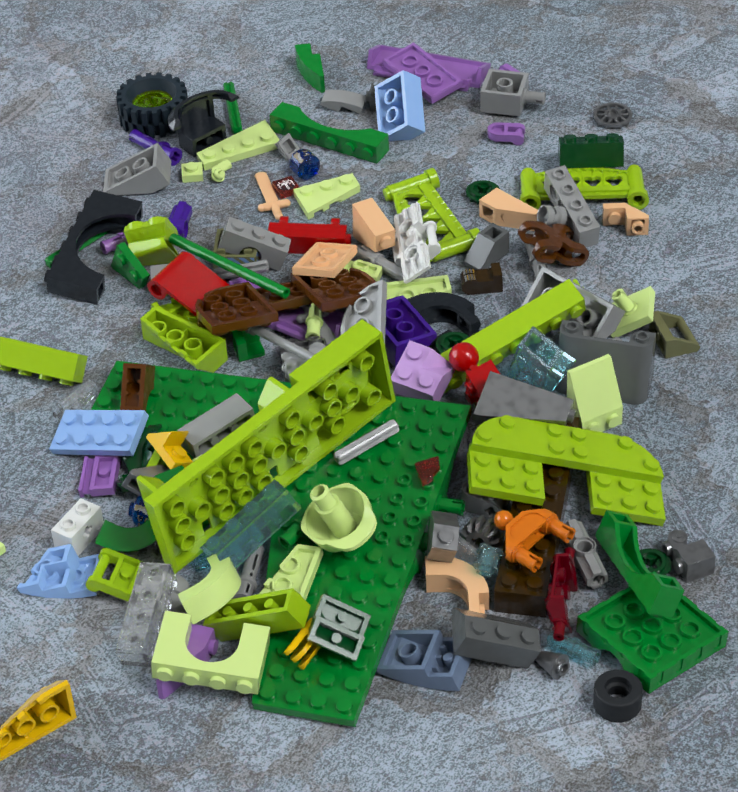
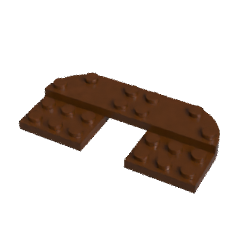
M343 268L335 278L293 275L291 273L290 282L280 283L290 289V294L286 299L263 288L255 289L249 282L224 286L205 293L203 301L202 299L196 301L197 324L199 327L207 328L212 335L222 336L229 331H245L249 327L258 325L269 326L272 322L279 321V310H296L300 306L314 303L322 312L331 313L339 308H348L349 304L353 306L355 301L362 297L359 293L377 281L366 272L355 268H350L349 270Z

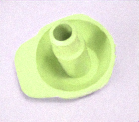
M344 483L328 488L325 484H320L311 490L310 498L313 501L304 513L301 529L314 543L328 552H348L359 548L372 536L377 526L376 516L373 513L369 499L360 489L350 483Z

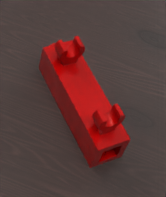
M280 216L279 222H269L268 231L291 239L289 254H305L316 242L351 244V234H348L347 225H340V218H332L331 224L288 223L289 216Z

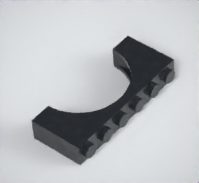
M93 190L90 197L86 198L82 212H78L75 225L70 227L67 239L62 241L59 254L54 256L51 269L45 273L44 282L47 284V292L97 305L105 291L104 274L87 267L80 260L78 252L88 239L99 233L110 230H124L125 226L130 222L141 221L143 217L142 201Z

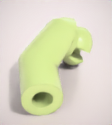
M225 159L212 167L211 178L215 182H222L225 178V172L232 168L231 162Z

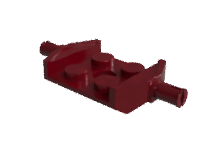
M566 547L564 553L555 554L550 565L552 581L548 586V597L545 599L550 623L554 625L552 632H554L553 639L556 641H563L564 634L572 633L573 631L570 627L566 600H570V592L578 590L574 562L575 549L572 547Z

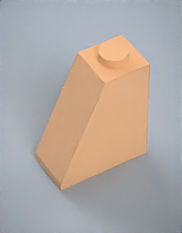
M373 198L352 204L353 237L374 252L395 246V229Z

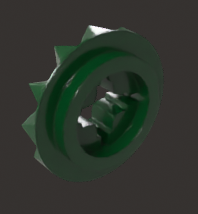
M475 181L467 186L466 197L469 198L470 202H476L479 205V199L495 188H500L491 181Z
M461 332L445 333L437 339L436 351L442 354L450 349V346L464 341L469 336Z
M652 548L640 550L644 564L648 566L655 565V568H647L651 573L655 571L658 574L667 576V573L671 571V561L664 552Z

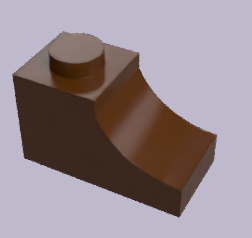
M123 363L120 410L146 411L151 390H154L155 366Z

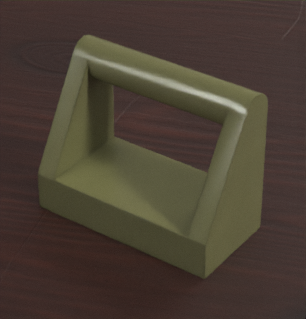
M654 311L653 322L649 323L648 330L649 332L656 333V344L665 359L699 351L700 345L682 316ZM678 327L685 339L673 337L669 328Z

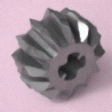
M484 515L478 518L473 517L462 528L460 542L466 544L465 550L473 552V557L479 554L482 560L487 558V556L492 558L503 547L505 532L500 531L495 526L493 517L486 520Z

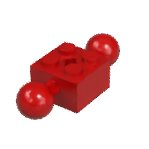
M468 342L457 343L449 352L450 365L456 371L466 373V382L464 383L466 399L470 404L474 403L477 406L490 371L498 374L500 372L491 359L478 366V350Z

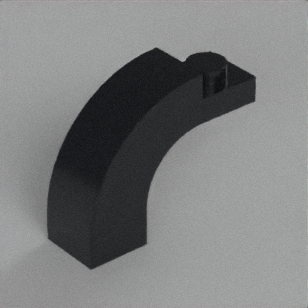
M430 292L407 299L428 324L438 322L449 323L458 327L469 337L479 332L481 323L475 315L474 304L461 296L444 292Z

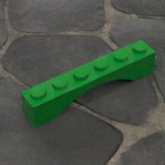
M281 102L269 114L272 130L284 136L289 133L294 139L378 164L389 151V135L371 128L344 130L327 127L308 118L300 107Z
M606 510L595 535L601 547L616 565L619 573L623 575L628 586L637 595V599L642 602L648 614L656 618H661L662 616L673 618L685 590L675 577L651 573L647 569L639 549L637 526L630 516Z

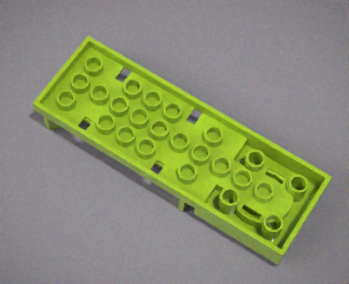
M363 319L290 373L291 388L286 387L270 376L258 401L259 412L166 483L159 478L139 475L136 478L157 544L159 545L165 566L176 574L396 401L383 334L380 330ZM276 466L278 475L273 478L269 470ZM208 518L210 528L204 532L202 522Z

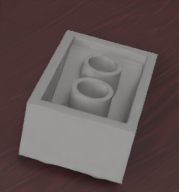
M156 143L105 169L103 192L114 195L148 194L163 190L170 185L171 160L161 146Z

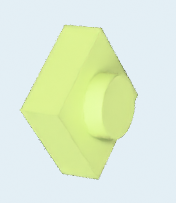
M202 162L181 164L183 183L203 181Z

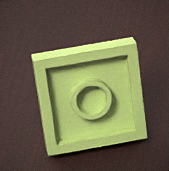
M651 286L627 296L623 289H617L613 292L612 300L614 302L612 304L626 312L615 332L611 334L612 338L622 336L653 322L655 291Z

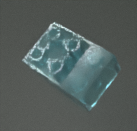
M532 326L518 344L506 376L552 392L576 362V359L546 334Z

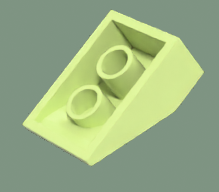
M609 354L567 371V398L574 400L573 409H576L574 417H579V428L604 432L622 424L623 405L612 358Z

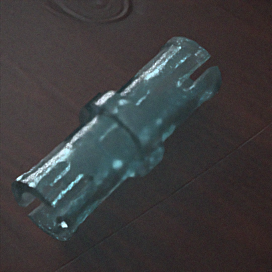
M554 631L549 634L547 639L548 647L565 653L571 659L577 658L593 666L599 662L601 657L600 649L588 646L576 637L564 636L563 641H556L553 639Z

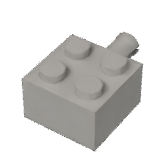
M489 69L480 91L481 112L521 116L526 103L544 105L546 92L529 91V73Z

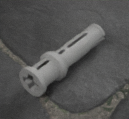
M251 543L248 547L240 576L241 586L232 599L252 596L256 592L258 587L256 576L264 553V547L261 544Z

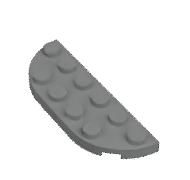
M380 280L364 288L359 293L362 297L358 298L353 306L349 304L342 319L340 335L363 319L382 332L385 344L387 283L384 280Z

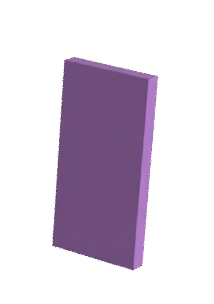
M414 42L382 60L383 66L393 74L404 70L420 77L422 97L431 104L463 87V80Z

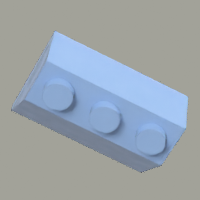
M402 70L374 86L378 131L387 133L389 141L411 140L425 133L420 77Z

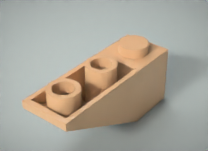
M495 188L479 199V217L490 223L519 229L525 221H537V209L498 188Z

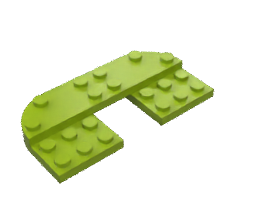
M509 415L485 421L476 429L467 452L470 494L542 506L545 501L542 463L586 471L590 513L593 515L604 516L605 511L609 510L627 514L634 522L663 526L666 520L661 489L664 475L660 463L650 452L628 436H619Z

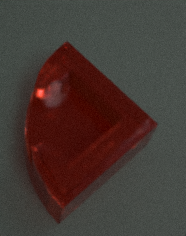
M438 456L414 463L422 486L431 483L433 477L440 471Z

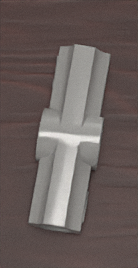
M576 519L568 520L566 525L576 530L573 539L566 543L568 547L575 549V568L580 570L587 586L593 589L602 587L608 581V574L596 552V542L588 536L582 522Z

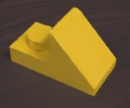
M188 431L150 433L146 436L169 469L181 465L186 468L193 462L186 450L181 447L189 433Z

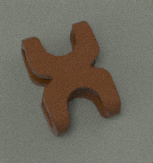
M525 221L518 229L517 234L524 243L535 246L532 255L538 262L552 264L555 260H558L564 265L581 266L589 257V251L583 244L572 241L574 232L568 225L553 224L550 227L539 221ZM529 230H535V234L525 233ZM572 253H581L577 257H572Z

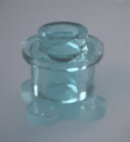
M481 543L477 549L479 556L477 561L473 563V567L479 575L491 577L493 574L498 573V561L504 555V550Z

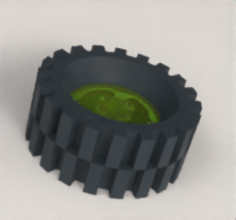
M157 72L156 75L146 73L144 77L137 75L135 80L130 78L126 80L127 84L122 83L120 85V89L116 92L120 125L121 127L123 126L124 131L131 132L137 129L152 138H155V135H160L161 138L166 137L168 132L171 135L176 133V131L173 132L169 128L168 116L174 107L188 98L187 88L183 81L180 82V78L174 77L172 79V75L168 73L165 76H162L160 72Z

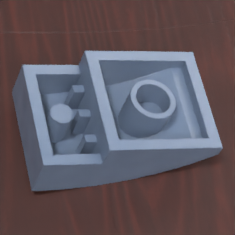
M392 630L377 667V672L397 681L418 687L444 691H460L472 658L454 655L453 637H443L440 630Z

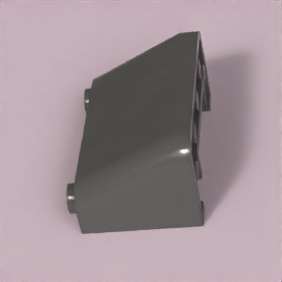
M562 320L554 388L557 392L567 395L568 370L609 354L612 358L622 403L643 404L648 399L654 375L656 333L638 331L631 335L629 342L584 336L583 326L580 323Z

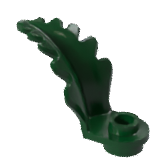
M161 424L144 427L134 456H121L127 467L128 474L132 469L147 466L153 454V451H151L153 446L146 436L150 433H158L162 428ZM128 474L121 475L120 479L116 481V486H119L120 492H129L128 489L121 486Z

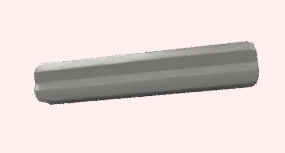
M267 260L240 264L256 273L269 271ZM222 268L212 269L223 280L239 277Z
M391 419L337 450L333 454L336 462L339 465H343L398 433L400 430L398 423Z

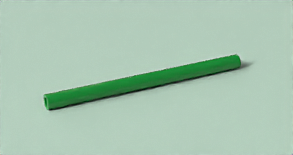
M173 233L169 237L171 244L284 299L290 294L289 288L182 236Z

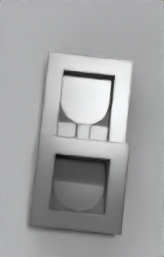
M325 90L320 105L337 112L340 111L341 107L360 114L366 96L345 90Z

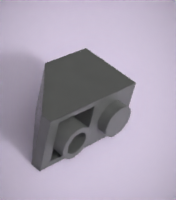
M491 223L479 232L464 260V265L475 270L487 269L491 266V263H496L508 254L509 231Z

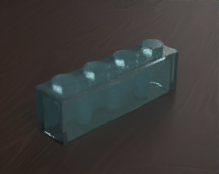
M274 479L252 501L248 502L240 512L228 520L215 535L210 537L200 549L207 557L216 553L219 561L230 557L236 569L292 518L301 507L287 489Z

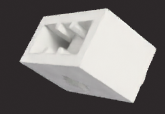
M80 498L51 529L54 547L71 544L79 556L98 535L104 521L101 507Z

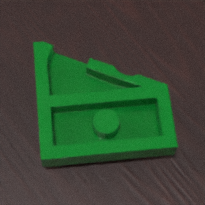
M125 242L117 245L111 263L112 269L138 289L145 287L150 274Z

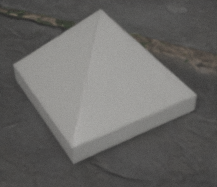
M289 133L275 143L286 161L293 157L297 151H300V148Z

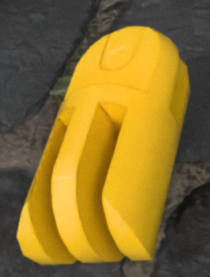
M312 618L307 621L305 628L300 630L283 652L287 656L294 651L290 657V660L294 663L304 656L298 664L301 670L305 669L321 648L306 640Z

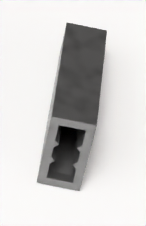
M490 371L473 413V423L482 424L489 419L509 415L566 426L567 422L572 423L576 409H573V399Z

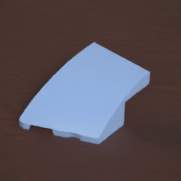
M71 544L49 548L43 554L41 560L31 569L32 575L25 583H19L17 589L20 593L43 598L72 599L97 596L98 591L92 592L88 590L85 583L97 566L99 554L79 558Z

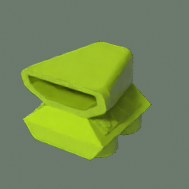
M156 216L145 222L133 221L125 226L123 232L128 242V247L143 266L168 264L179 255L174 245L169 242L171 234H179L177 228L167 217Z

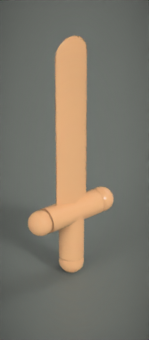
M258 172L255 174V178L266 203L258 205V211L266 212L272 210L275 219L279 221L280 216H283L281 208L289 207L291 202L289 199L278 200L267 173Z

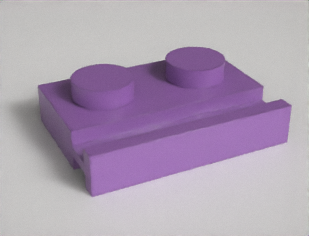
M95 455V458L90 459L88 456L84 457L78 489L81 498L86 494H90L91 497L115 495L116 481L121 462L120 456Z

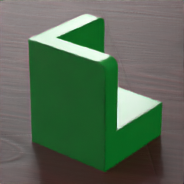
M231 331L233 349L239 362L265 356L260 336L251 335L246 331Z

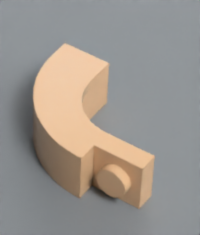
M425 556L426 593H453L466 602L469 611L485 614V610H489V588L485 578L475 567L457 558H454L452 563L429 560Z

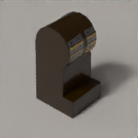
M500 262L491 263V268L465 269L460 274L462 291L467 295L503 292Z

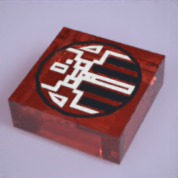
M292 176L272 182L273 189L280 199L294 195L293 189L300 188Z

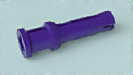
M137 129L132 130L129 134V137H132L129 138L131 142L145 149L158 143L170 158L172 166L180 162L182 158L181 149L171 147L165 141L159 142Z

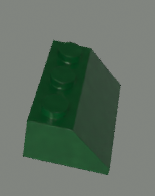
M609 133L606 136L586 134L585 137H576V135L568 134L564 137H559V166L565 165L566 168L624 167L623 137L616 133Z

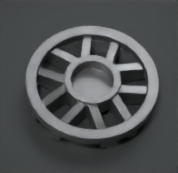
M611 102L599 105L594 110L593 116L599 127L602 125L605 126V129L609 127L622 129V126L629 125L632 119V111L624 104Z

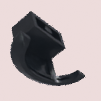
M209 90L190 96L174 107L168 116V125L173 132L178 130L179 146L191 156L196 157L198 152L226 139V127L222 121L215 117L213 99H224L233 102L239 99V96L229 91Z

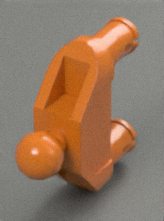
M547 509L521 511L515 518H513L509 511L502 510L497 512L494 517L495 526L500 530H506V560L511 563L518 562L533 573L540 569L543 559L528 551L532 546L550 533L565 543H569V540L573 539L576 532L573 527L559 521L558 516Z

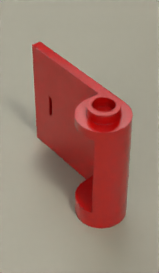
M185 251L175 257L147 285L149 292L155 298L162 300L167 295H170L195 316V304L198 299L203 301L205 293L220 287L229 286L227 282L196 259L193 254Z

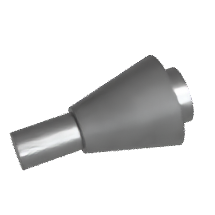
M541 651L535 659L554 679H559L561 676L566 675L570 668L569 657L566 654Z

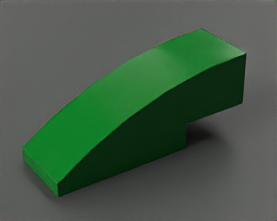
M310 43L295 45L296 63L301 75L313 88L324 93L325 82L320 53L312 54Z

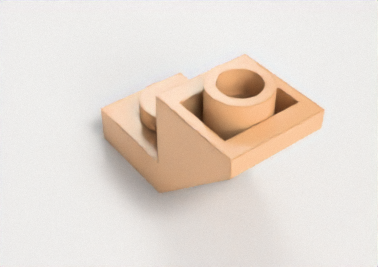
M625 202L603 203L602 223L603 226L625 225L626 236L648 235L649 215Z

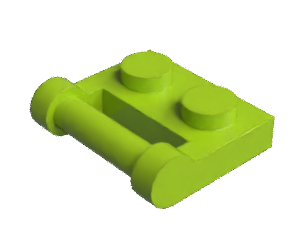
M110 548L101 549L98 555L99 561L85 583L86 588L92 592L102 591L129 601L145 562ZM108 564H116L110 579L102 578Z

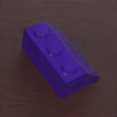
M404 295L386 301L385 349L387 359L396 367L410 340L428 347L437 337V333Z

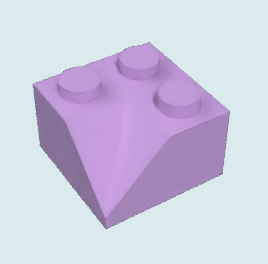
M410 340L391 376L394 393L408 398L440 402L455 369L450 365L449 361L432 348Z

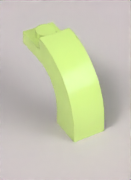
M216 553L208 557L207 560L211 566L209 574L196 585L178 594L187 614H191L193 625L222 608L239 590L241 578L230 557L219 561Z

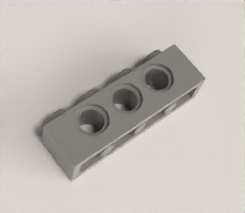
M566 166L545 171L544 190L553 206H563L566 209L567 221L565 225H568L574 232L572 240L583 244L585 247L598 244L600 226Z

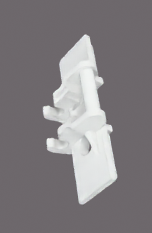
M418 202L412 203L409 208L403 209L400 214H396L393 218L396 232L395 246L392 247L394 261L396 265L402 268L405 284L431 268L430 260L441 252V246L437 242L436 236L437 225L434 221H427L423 224L421 208Z

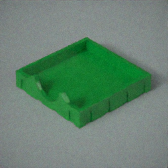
M630 587L611 596L607 601L597 604L588 612L577 616L576 631L591 644L597 656L602 653L603 649L613 653L621 663L623 670L633 673L640 680L643 690L648 694L724 648L729 632L723 626L718 625L707 613L701 611L686 596H682L673 618L664 616L661 618L653 617L647 613L646 608L637 599V595Z

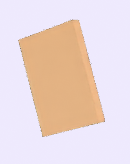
M316 242L292 267V274L335 278L358 253L357 245Z

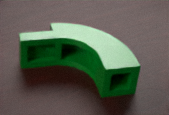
M149 518L143 524L132 528L121 527L104 520L94 543L105 548L124 552L145 548L154 543L156 538Z

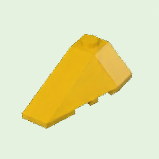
M67 680L55 681L34 693L0 726V761L77 718L70 683Z

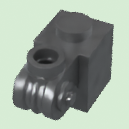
M673 530L668 534V540L661 543L662 551L673 559L676 573L681 574L686 583L714 574L716 556L705 540L702 539L687 544V533L682 530Z

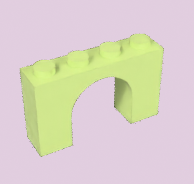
M165 611L151 661L152 678L161 681L181 682L191 686H207L217 690L238 691L242 694H258L270 643V627L244 623L239 645L234 654L222 661L206 662L194 657L187 649L192 631L191 614Z

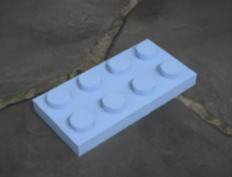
M65 410L49 450L53 454L134 456L149 415L145 410Z

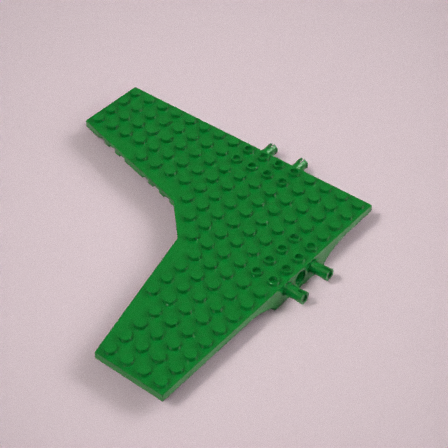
M116 361L91 410H120L123 363L132 362ZM152 365L155 366L154 390H151L147 401L146 413L149 417L145 427L161 424L162 428L158 433L177 431L236 393L253 408L254 414L259 412L258 401L266 384V379ZM279 381L288 388L292 387L290 382ZM395 396L396 401L255 511L271 534L266 581L268 578H273L280 570L279 565L297 544L320 547L308 536H302L290 549L283 548L278 542V537L291 526V522L295 518H300L313 501L310 498V492L317 485L325 484L328 488L340 484L350 483L360 489L371 503L373 513L376 516L377 526L372 536L362 546L353 551L334 553L322 549L323 556L306 599L311 605L307 621L313 617L322 594H326L371 615L364 633L365 639L356 662L321 647L305 669L301 670L298 664L304 656L294 663L290 660L294 651L287 656L283 653L301 629L271 633L258 694H253L252 697L254 710L356 727L405 592L414 575L420 573L425 561L431 510L457 514L459 516H463L465 511V500L450 499L447 496L454 461L472 414L471 405ZM391 419L398 423L400 429L398 433L343 465H339L336 462L333 454L337 450ZM187 452V454H188V456L191 458V460L194 459V458ZM276 466L269 470L273 478L278 475Z

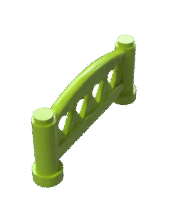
M630 165L627 170L599 167L567 168L573 180L579 181L576 185L584 199L627 198L628 205L638 210L645 208L649 203V195L644 187L642 169L638 165ZM524 168L520 173L521 195L519 200L537 210L541 206V201L550 200L542 183L544 182L545 171L535 173L532 168ZM616 179L622 180L616 186H613L606 181ZM600 180L596 186H590L585 181Z
M434 168L424 170L423 174L388 185L383 189L385 200L394 201L397 214H400L403 209L410 207L405 198H420L417 201L420 204V208L429 210L422 216L423 222H437L436 234H447L438 242L441 246V252L431 259L430 262H437L470 250L477 234L480 232L477 227L466 232L436 191L440 187V181Z

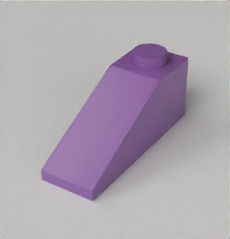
M192 624L187 649L197 659L209 662L211 656L217 653L218 640L215 638L214 628ZM157 679L156 684L159 698L165 699L184 683Z

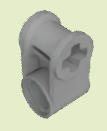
M468 481L462 485L461 499L465 500V511L484 515L488 519L493 517L494 520L496 513L502 511L504 506L510 502V500L470 494Z

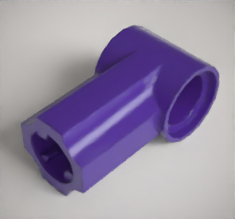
M179 201L177 205H174L168 219L177 228L179 236L186 238L188 223L193 211L192 206H189L184 201Z

